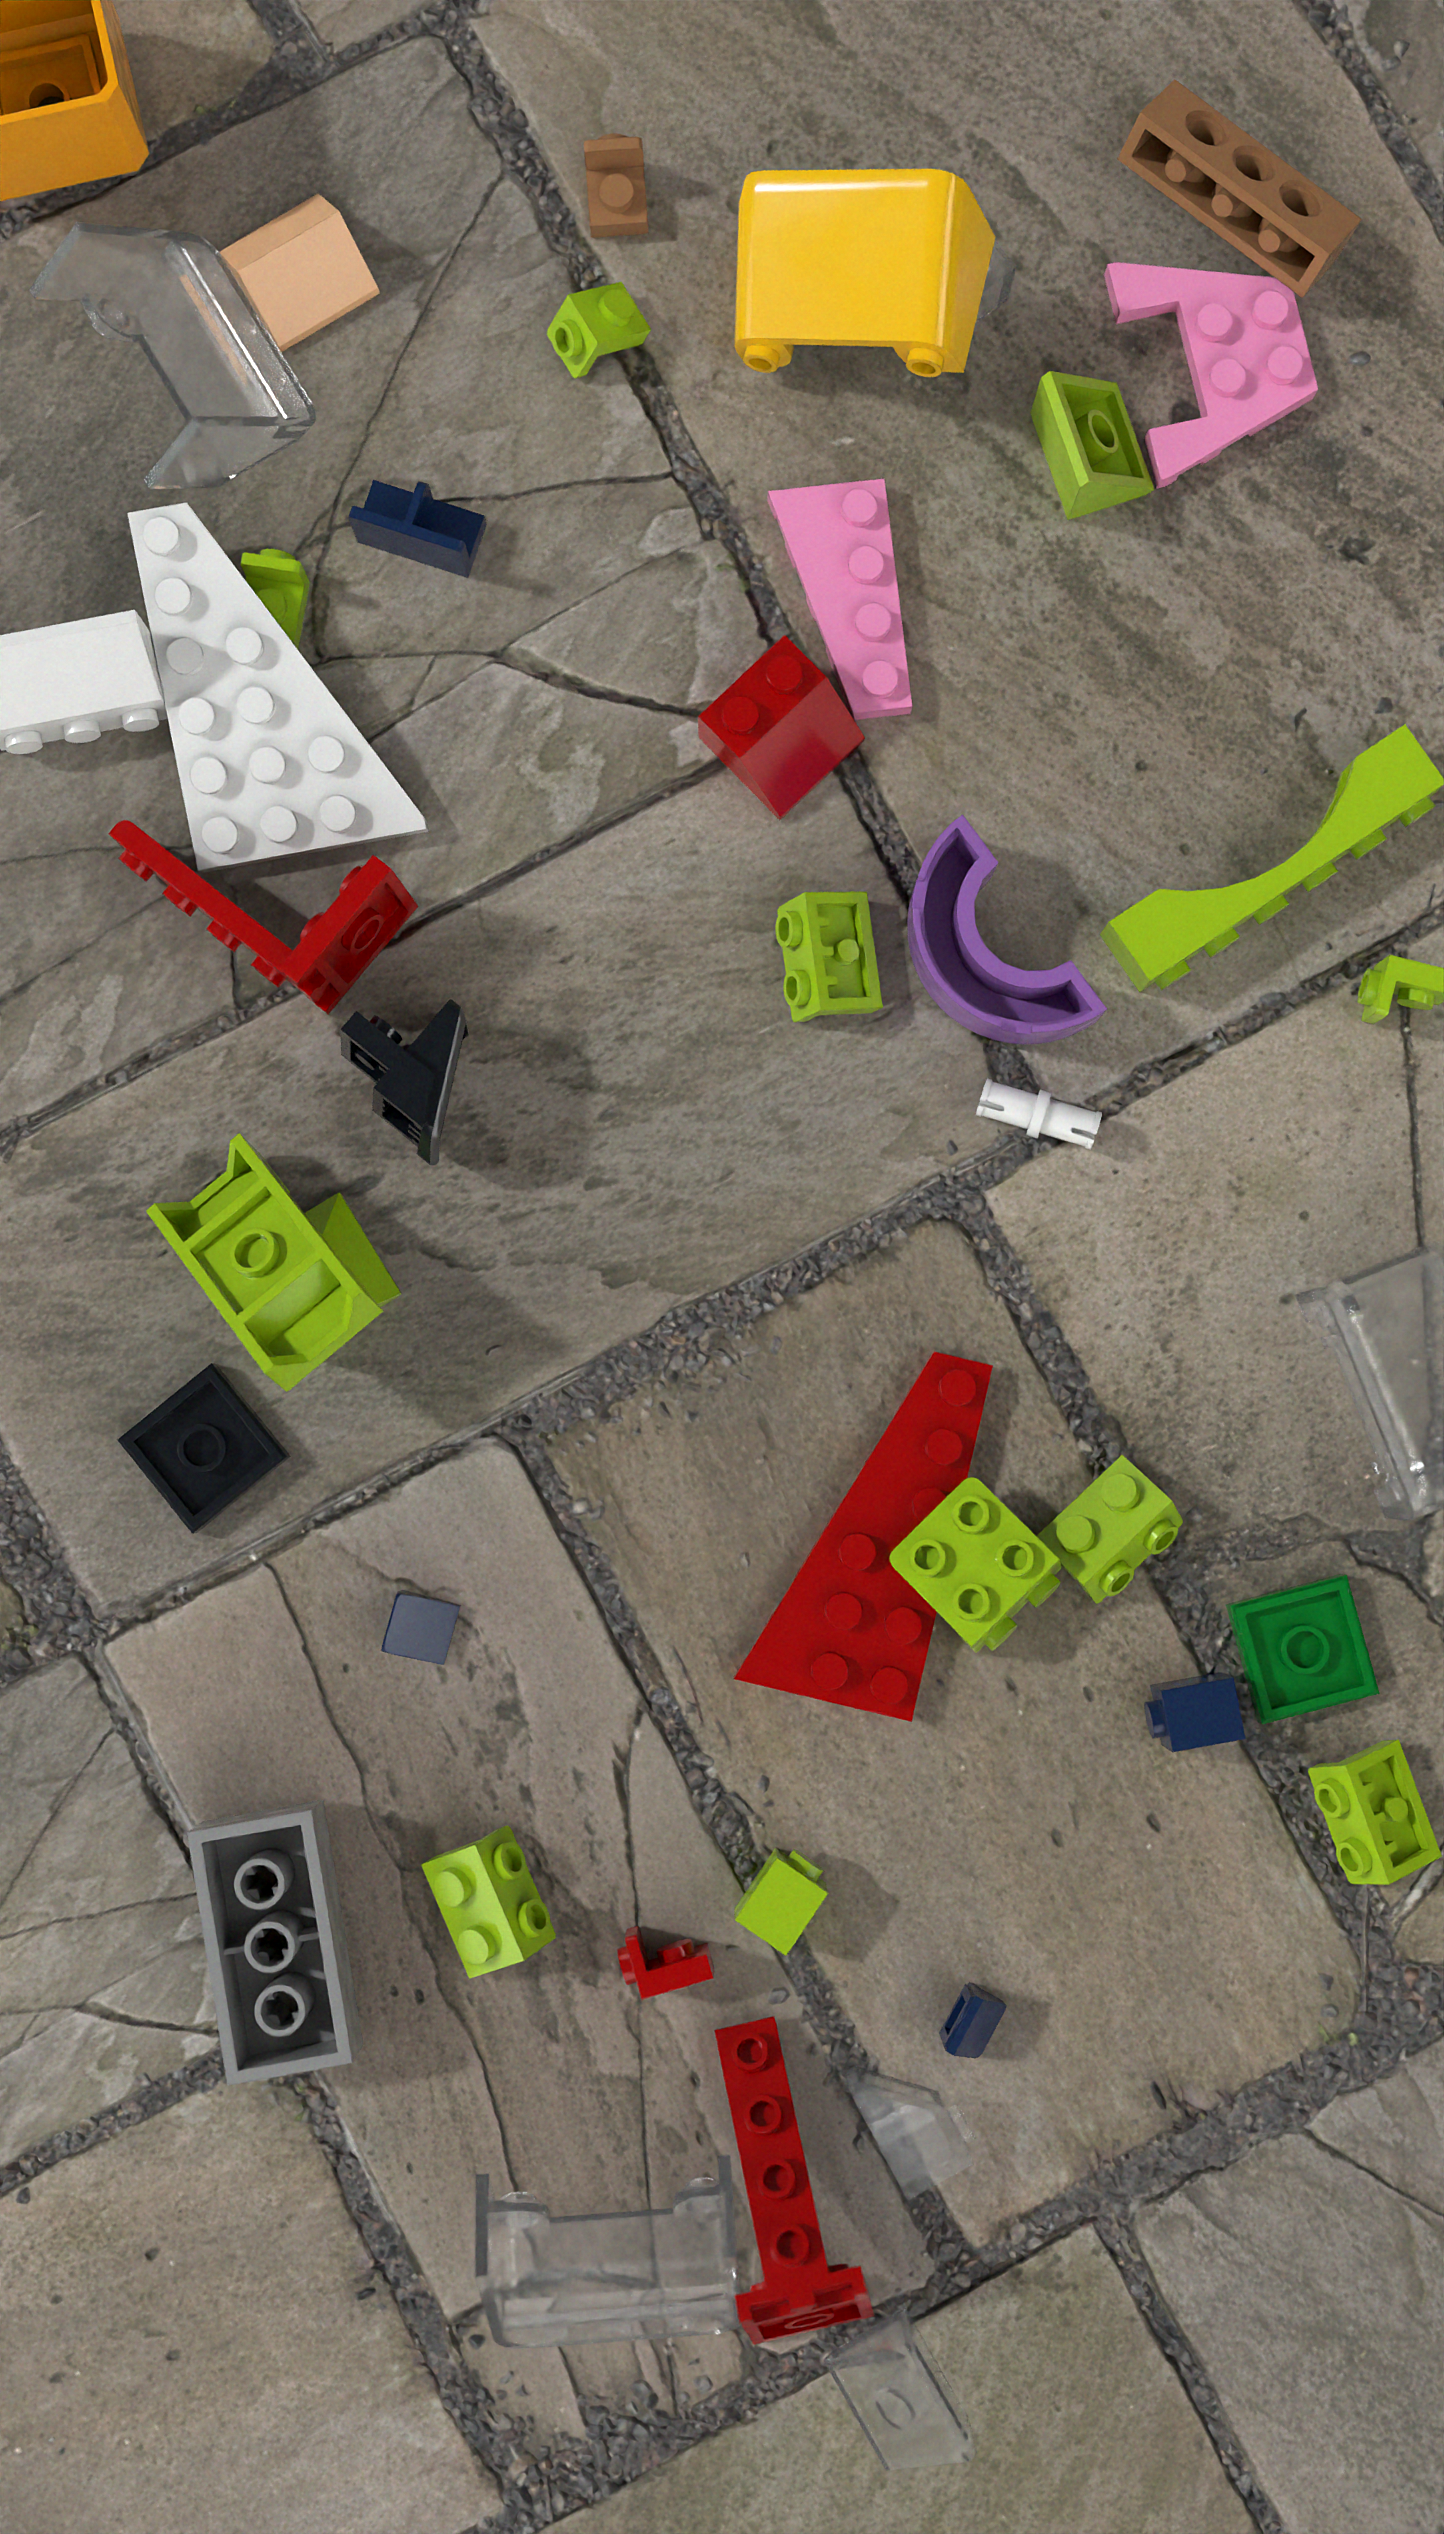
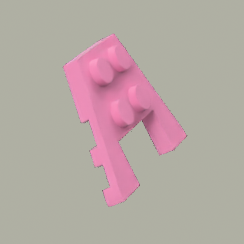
M1120 262L1107 264L1104 277L1116 324L1175 312L1201 418L1148 429L1144 440L1156 489L1171 484L1183 472L1199 463L1203 465L1218 456L1222 449L1246 435L1252 436L1314 398L1318 391V386L1295 295L1291 289L1274 277Z

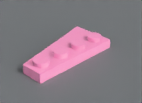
M885 479L768 491L767 501L774 519H777L785 539L786 550L793 568L797 570L806 594V602L813 620L817 622L826 646L828 659L850 715L854 720L911 714L912 700Z

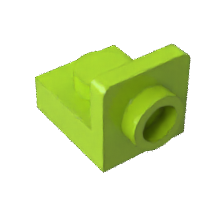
M263 549L260 551V554L242 553L240 566L246 575V582L298 649L310 581L301 562L297 561L293 555L277 549Z
M1394 955L1384 958L1374 965V969L1368 968L1361 980L1357 1002L1365 1005L1361 1021L1375 1024L1387 1017L1393 994L1398 995L1396 1001L1398 1004L1413 1009L1431 1010L1433 1005H1440L1444 1002V968Z

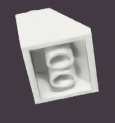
M135 610L0 635L1 751L6 750L12 754H27L40 750L43 747L42 743L61 739L71 743L90 742L98 739L102 731L124 728V730L130 732L147 731L156 728L160 720L168 719L151 632Z

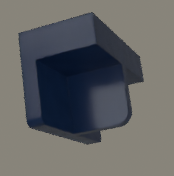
M373 480L364 508L352 506L348 516L358 543L466 578L469 577L487 525L485 515L433 499L429 484L421 481L417 483L413 493Z

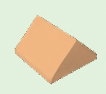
M319 193L219 252L225 265L280 352H283L380 294L378 286L339 210Z

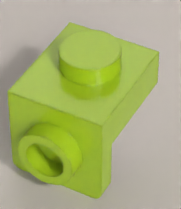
M618 282L568 294L548 327L547 336L572 377L579 378L586 376L598 356L642 345L651 332V328L624 284Z

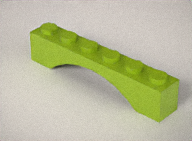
M1404 724L1356 756L1340 774L1333 801L1318 830L1306 845L1287 861L1256 878L1223 888L1194 891L1157 889L1109 921L1099 935L1139 992L1153 983H1156L1162 991L1191 971L1186 961L1203 950L1211 958L1238 940L1240 936L1235 928L1254 917L1259 925L1263 924L1289 905L1284 897L1286 894L1301 884L1307 892H1310L1338 872L1333 863L1350 851L1355 859L1358 860L1387 839L1382 832L1383 829L1398 819L1404 827H1407L1436 807L1431 797L1444 786V778L1409 728Z

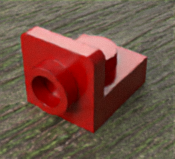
M638 1925L626 1930L624 1937L626 1946L617 1948L626 1985L637 1983L641 2000L714 1978V1965L707 1943L694 1947L692 1939L675 1941L656 1950L658 1958L649 1960Z

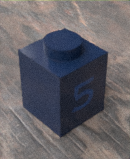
M1218 1672L1150 1685L1153 1701H1148L1144 1704L1147 1726L1152 1739L1160 1738L1161 1745L1171 1752L1246 1739L1234 1677Z

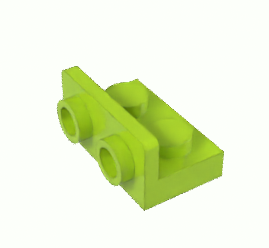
M867 891L804 892L778 907L775 932L777 941L783 950L786 973L783 991L784 997L790 1005L793 1022H806L819 1015L873 1013L883 1008Z
M1399 1739L1383 1740L1340 1762L1319 1763L1308 1769V1774L1314 1787L1315 1800L1324 1814L1336 1847L1337 1860L1351 1884L1390 1885L1442 1857Z

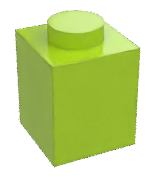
M775 1848L734 1908L735 1921L786 1956L828 1895L826 1882L819 1878L824 1870L816 1862L796 1849H793L790 1855L787 1856Z

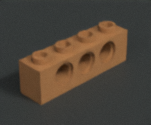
M1175 79L1140 112L1117 158L1301 298L1309 292L1335 263L1362 220Z

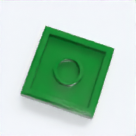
M1339 1574L1226 1604L1258 1723L1263 1725L1380 1694L1347 1575Z

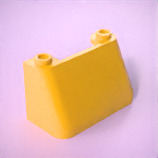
M939 169L761 170L746 175L738 207L734 338L735 350L744 364L755 371L771 373L776 371L778 367H783L790 363L794 351L793 345L893 347L897 355L906 363L907 369L919 376L936 377L941 372L964 373L996 238L968 184L957 175Z

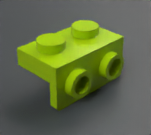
M1121 1455L1049 1523L1037 1537L1060 1559L1061 1566L1082 1586L1086 1594L1098 1604L1105 1597L1115 1596L1123 1591L1131 1582L1134 1570L1151 1554H1159L1167 1549L1175 1540L1178 1528L1182 1525L1183 1520L1173 1501L1126 1457Z
M506 1825L498 1828L480 1840L436 1855L421 1864L469 1979L525 1961L555 1939L556 1933L550 1921L549 1911L541 1900L526 1865L525 1855L518 1845L510 1826Z

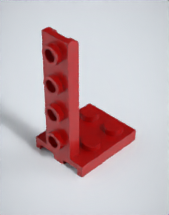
M122 820L118 822L108 833L124 849V852L118 859L146 882L155 874L168 885L162 894L189 917L197 909L212 920L206 930L233 952L241 944L257 956L250 965L278 988L287 980L326 1014L333 1010L418 908L417 903L394 871L375 855H372L364 866L359 865L347 874L340 886V895L325 913L320 912L307 922L301 932L300 943L292 950L131 821Z
M775 2017L714 2030L764 2276L763 2282L750 2286V2292L734 2295L739 2323L752 2343L756 2345L873 2317L874 2312L861 2265L849 2268L848 2264L828 2266Z

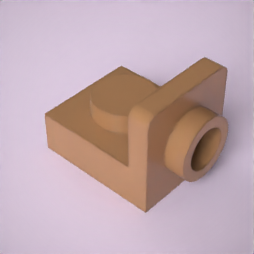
M612 133L603 135L596 140H586L584 142L591 238L649 234L642 138Z

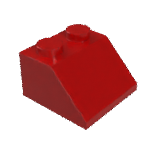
M786 635L779 639L698 716L699 739L779 820L789 813L865 740L863 733L828 678Z

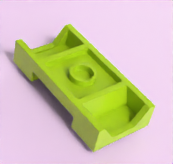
M239 1133L230 1140L226 1172L190 1202L154 1203L146 1212L264 1374L288 1392L380 1315L383 1310L353 1271L337 1256L289 1194V1189L264 1157Z

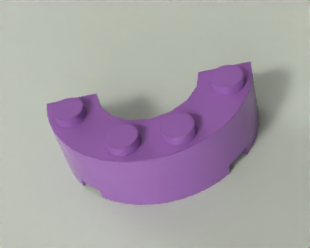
M962 814L943 831L930 848L923 861L911 895L907 920L908 943L915 970L923 986L937 1005L953 1020L963 1027L992 1040L1013 1044H1041L1067 1038L1083 1031L1096 1023L1107 1008L1071 960L1051 970L1025 971L1003 963L985 946L975 925V899L982 888L991 880L999 862Z

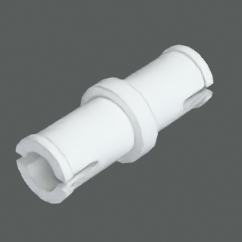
M987 1078L976 1116H985L1027 1129V1136L1038 1138L1039 1133L1085 1146L1086 1149L1091 1150L1095 1140L1094 1136L1097 1134L1102 1112H1094L1050 1099L1051 1092L1040 1089L1037 1095L993 1082L992 1079Z

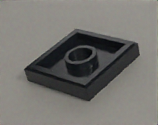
M215 1363L207 1366L117 1439L192 1534L198 1533L291 1457Z

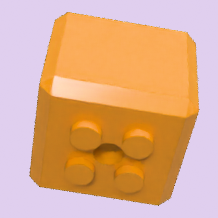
M0 0V201L138 171L148 157L149 150L121 24L112 0ZM50 96L64 99V102L37 107L43 99Z

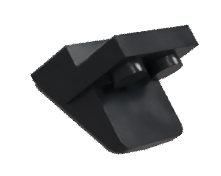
M450 999L407 1050L399 1046V1043L403 1040L401 1035L386 1021L375 1015L369 1021L356 1011L340 1029L341 1055L376 1083L373 1087L372 1111L416 1145L419 1157L429 1165L438 1164L440 1137L462 1040L469 1035L465 1014L461 1006Z

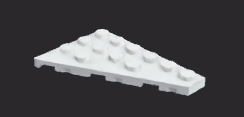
M188 503L127 513L198 871L204 873L428 832L427 821Z

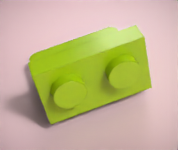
M973 1477L962 1481L890 1554V1563L893 1568L937 1611L975 1653L984 1645L991 1651L995 1650L1017 1628L1018 1625L1011 1618L1028 1601L1035 1608L1038 1607L1061 1583L1055 1576L1062 1569L1060 1559L979 1479Z

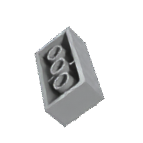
M324 1800L201 1822L188 1831L187 1835L227 2086L353 2063L364 2044ZM263 1866H267L269 1872H275L278 1882L272 1887V1890H270L267 1880L256 1879L255 1873ZM272 1928L277 1929L279 1934L285 1935L288 1944L282 1951H280L276 1941L267 1942L265 1935ZM281 1991L288 1993L289 1997L295 1998L298 2006L293 2012L289 2011L287 2003L276 2002L275 1998Z

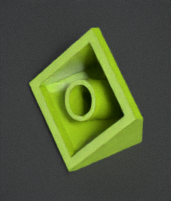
M1049 371L1040 379L1030 414L1067 520L1145 496L1155 490L1117 382Z

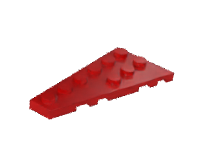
M935 1351L932 1352L895 1412L893 1419L868 1456L855 1481L843 1497L733 1679L912 1722L937 1611L893 1568L890 1563V1554L962 1481L968 1478L993 1365Z

